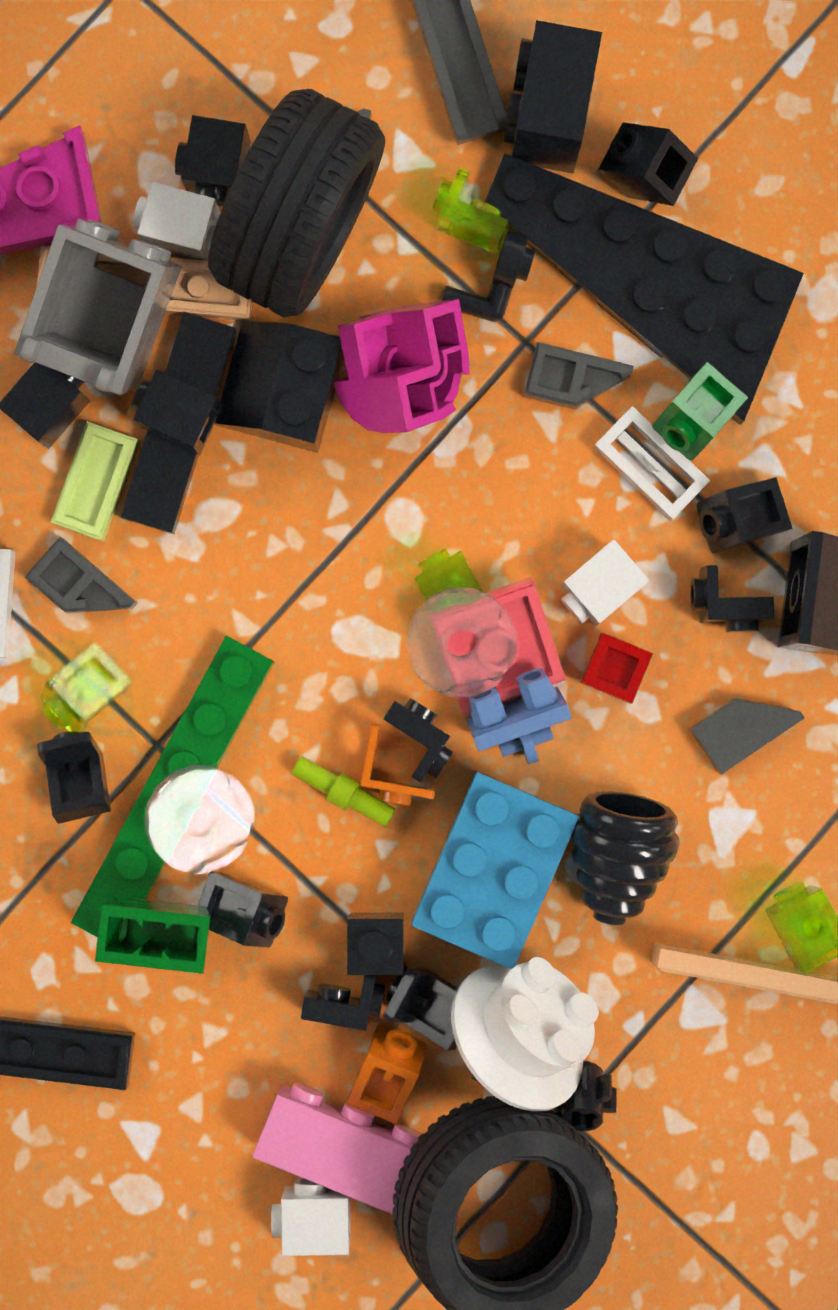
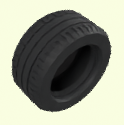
M313 89L294 90L288 93L273 110L252 144L237 173L217 221L208 255V268L216 282L246 299H251L252 302L264 308H269L270 311L282 317L298 316L303 313L320 290L339 257L375 179L386 142L378 123L365 116H361L360 113L346 106L343 107L342 104L329 97L325 98L324 95Z
M487 1096L484 1100L482 1098L475 1099L472 1104L469 1102L463 1103L460 1108L455 1107L449 1111L448 1115L444 1114L439 1117L438 1121L435 1124L432 1123L427 1128L428 1131L425 1134L422 1133L418 1137V1142L411 1147V1154L407 1155L404 1159V1166L400 1168L398 1174L400 1179L396 1181L394 1188L396 1191L393 1195V1204L395 1206L392 1209L394 1230L397 1232L396 1238L400 1245L399 1248L406 1257L410 1267L433 1297L446 1310H564L573 1305L597 1279L610 1254L611 1244L616 1234L614 1231L617 1228L616 1216L618 1214V1205L616 1202L618 1199L614 1191L615 1185L614 1180L611 1178V1172L605 1165L606 1163L599 1154V1151L582 1134L551 1109L547 1111L522 1110L503 1102L495 1096ZM510 1161H538L545 1164L552 1183L550 1210L539 1232L520 1250L499 1259L475 1260L461 1254L455 1239L457 1214L469 1189L489 1170Z

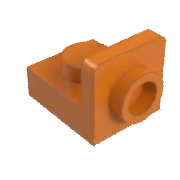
M377 1025L346 1104L397 1124L420 1075L427 1044L415 1039L411 1034L403 1030Z

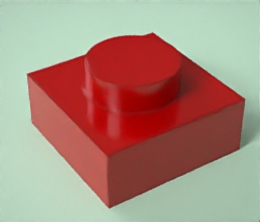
M601 633L581 684L626 703L633 704L653 653Z

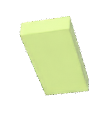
M87 421L50 523L104 542L140 441Z

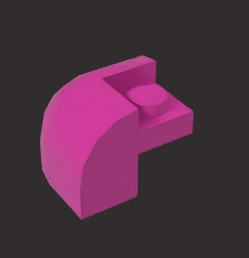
M459 299L420 303L378 311L360 316L359 320L338 326L348 377L333 381L345 410L354 421L366 430L379 433L409 432L442 420L456 410L453 401L458 394L461 375L470 374L469 352Z

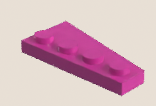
M81 125L64 132L65 138L42 149L39 145L18 154L20 159L0 168V255L38 248L41 245H51L58 224L76 226L78 218L86 221L91 219L102 223L85 133Z

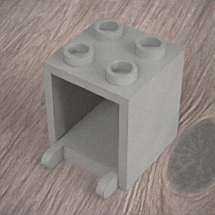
M78 218L76 226L58 224L14 354L19 355L22 360L42 364L95 385L96 389L104 392L110 391L122 395L137 389L143 377L182 266L169 261L172 253L170 250L144 240L139 242L131 239L130 245L117 241L120 231L91 219L86 221ZM100 253L149 272L145 286L95 267Z

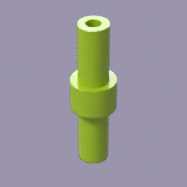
M303 756L300 757L291 775L327 794L326 801L344 811L350 807L385 828L396 811V808L360 789L361 782L343 772L337 776Z

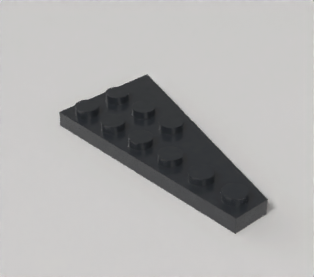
M504 153L484 202V209L510 231L527 235V245L530 248L537 249L561 270L560 273L574 285L578 284L598 301L600 307L659 357L666 358L690 379L689 382L706 362L712 365L748 397L732 416L741 425L746 419L804 273Z

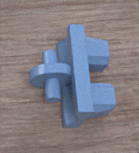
M536 668L520 674L516 680L523 699L504 706L496 686H485L468 693L471 717L467 718L466 721L478 752L499 745L503 757L522 750L528 765L539 761L535 745L554 739L550 726L572 719L567 702L558 687H553L543 668Z

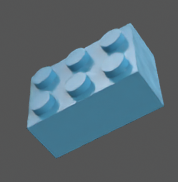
M475 771L413 914L411 926L509 969L514 968L579 816Z

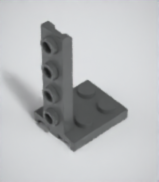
M412 0L457 145L505 131L507 115L471 0Z

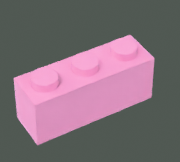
M294 1083L292 1088L281 1084L252 1157L392 1214V1209L395 1206L393 1204V1195L396 1193L394 1188L396 1181L400 1179L398 1177L400 1168L404 1166V1159L407 1155L411 1154V1147L418 1142V1137L422 1133L401 1124H395L392 1130L373 1122L375 1115L346 1103L343 1109L323 1102L324 1094L310 1086Z

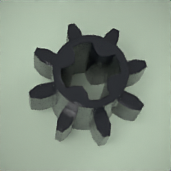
M583 1061L582 1076L576 1091L563 1104L553 1108V1111L577 1131L597 1129L603 1123L604 1113H616L617 1088L612 1087V1075H603V1070L600 1066L592 1062Z

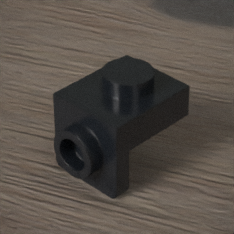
M717 565L702 567L699 570V578H692L691 608L692 611H700V623L726 622V632H758L759 622L774 619V597L719 598Z
M410 698L404 707L394 701L383 720L429 749L412 774V777L420 783L426 774L436 779L453 753L451 749L445 746L450 736L432 725L438 715Z
M63 732L54 736L52 740L37 744L38 756L46 766L52 816L58 824L111 811L103 753L90 732Z
M408 969L403 975H399L390 986L386 997L389 1005L383 1017L392 1023H405L447 1051L456 1050L457 1045L451 1024V1008L458 988L428 969Z

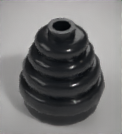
M613 791L596 792L587 795L580 805V813L577 814L579 818L571 835V839L575 844L571 856L578 867L576 872L577 881L583 888L581 899L585 906L594 911L593 917L605 924L623 925L626 922V918L637 916L643 912L645 900L652 898L657 889V883L665 879L670 868L669 863L676 857L680 845L679 837L675 832L678 818L670 807L644 796Z

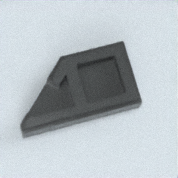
M537 342L523 397L576 410L629 378L634 366Z
M62 537L56 540L25 576L29 582L68 614L133 609L138 603Z
M733 699L689 730L718 773L723 774L805 717L801 711Z

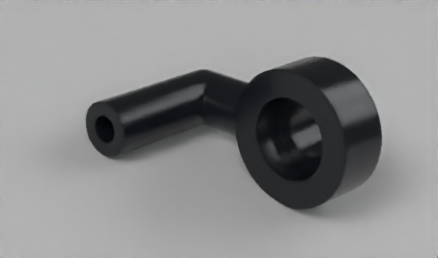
M507 230L488 297L446 286L442 301L459 299L461 313L491 322L500 321L505 315L516 279L526 281L530 272L535 249L526 247L528 236Z

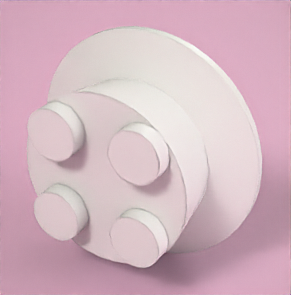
M534 957L528 962L519 964L512 969L498 965L487 966L474 971L466 977L459 985L453 998L451 1024L460 1055L473 1074L471 1079L479 1081L491 1094L513 1107L527 1111H547L563 1104L576 1091L582 1076L583 1060L589 1055L594 1044V1022L598 1018L599 1011L595 1001L589 995L580 992L571 980L554 969L547 960L541 957Z

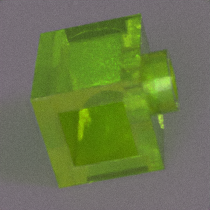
M798 882L777 892L773 896L776 903L764 910L794 967L806 974L838 957V916L824 890L812 884L805 887L803 882Z

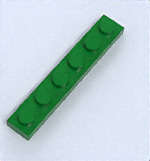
M225 636L71 920V924L98 938L101 905L103 903L125 898L147 900L275 661ZM121 918L119 925V937L122 931L123 918Z

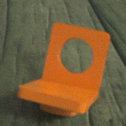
M371 724L360 786L379 789L378 800L396 804L410 805L412 796L434 799V789L372 778L381 725Z

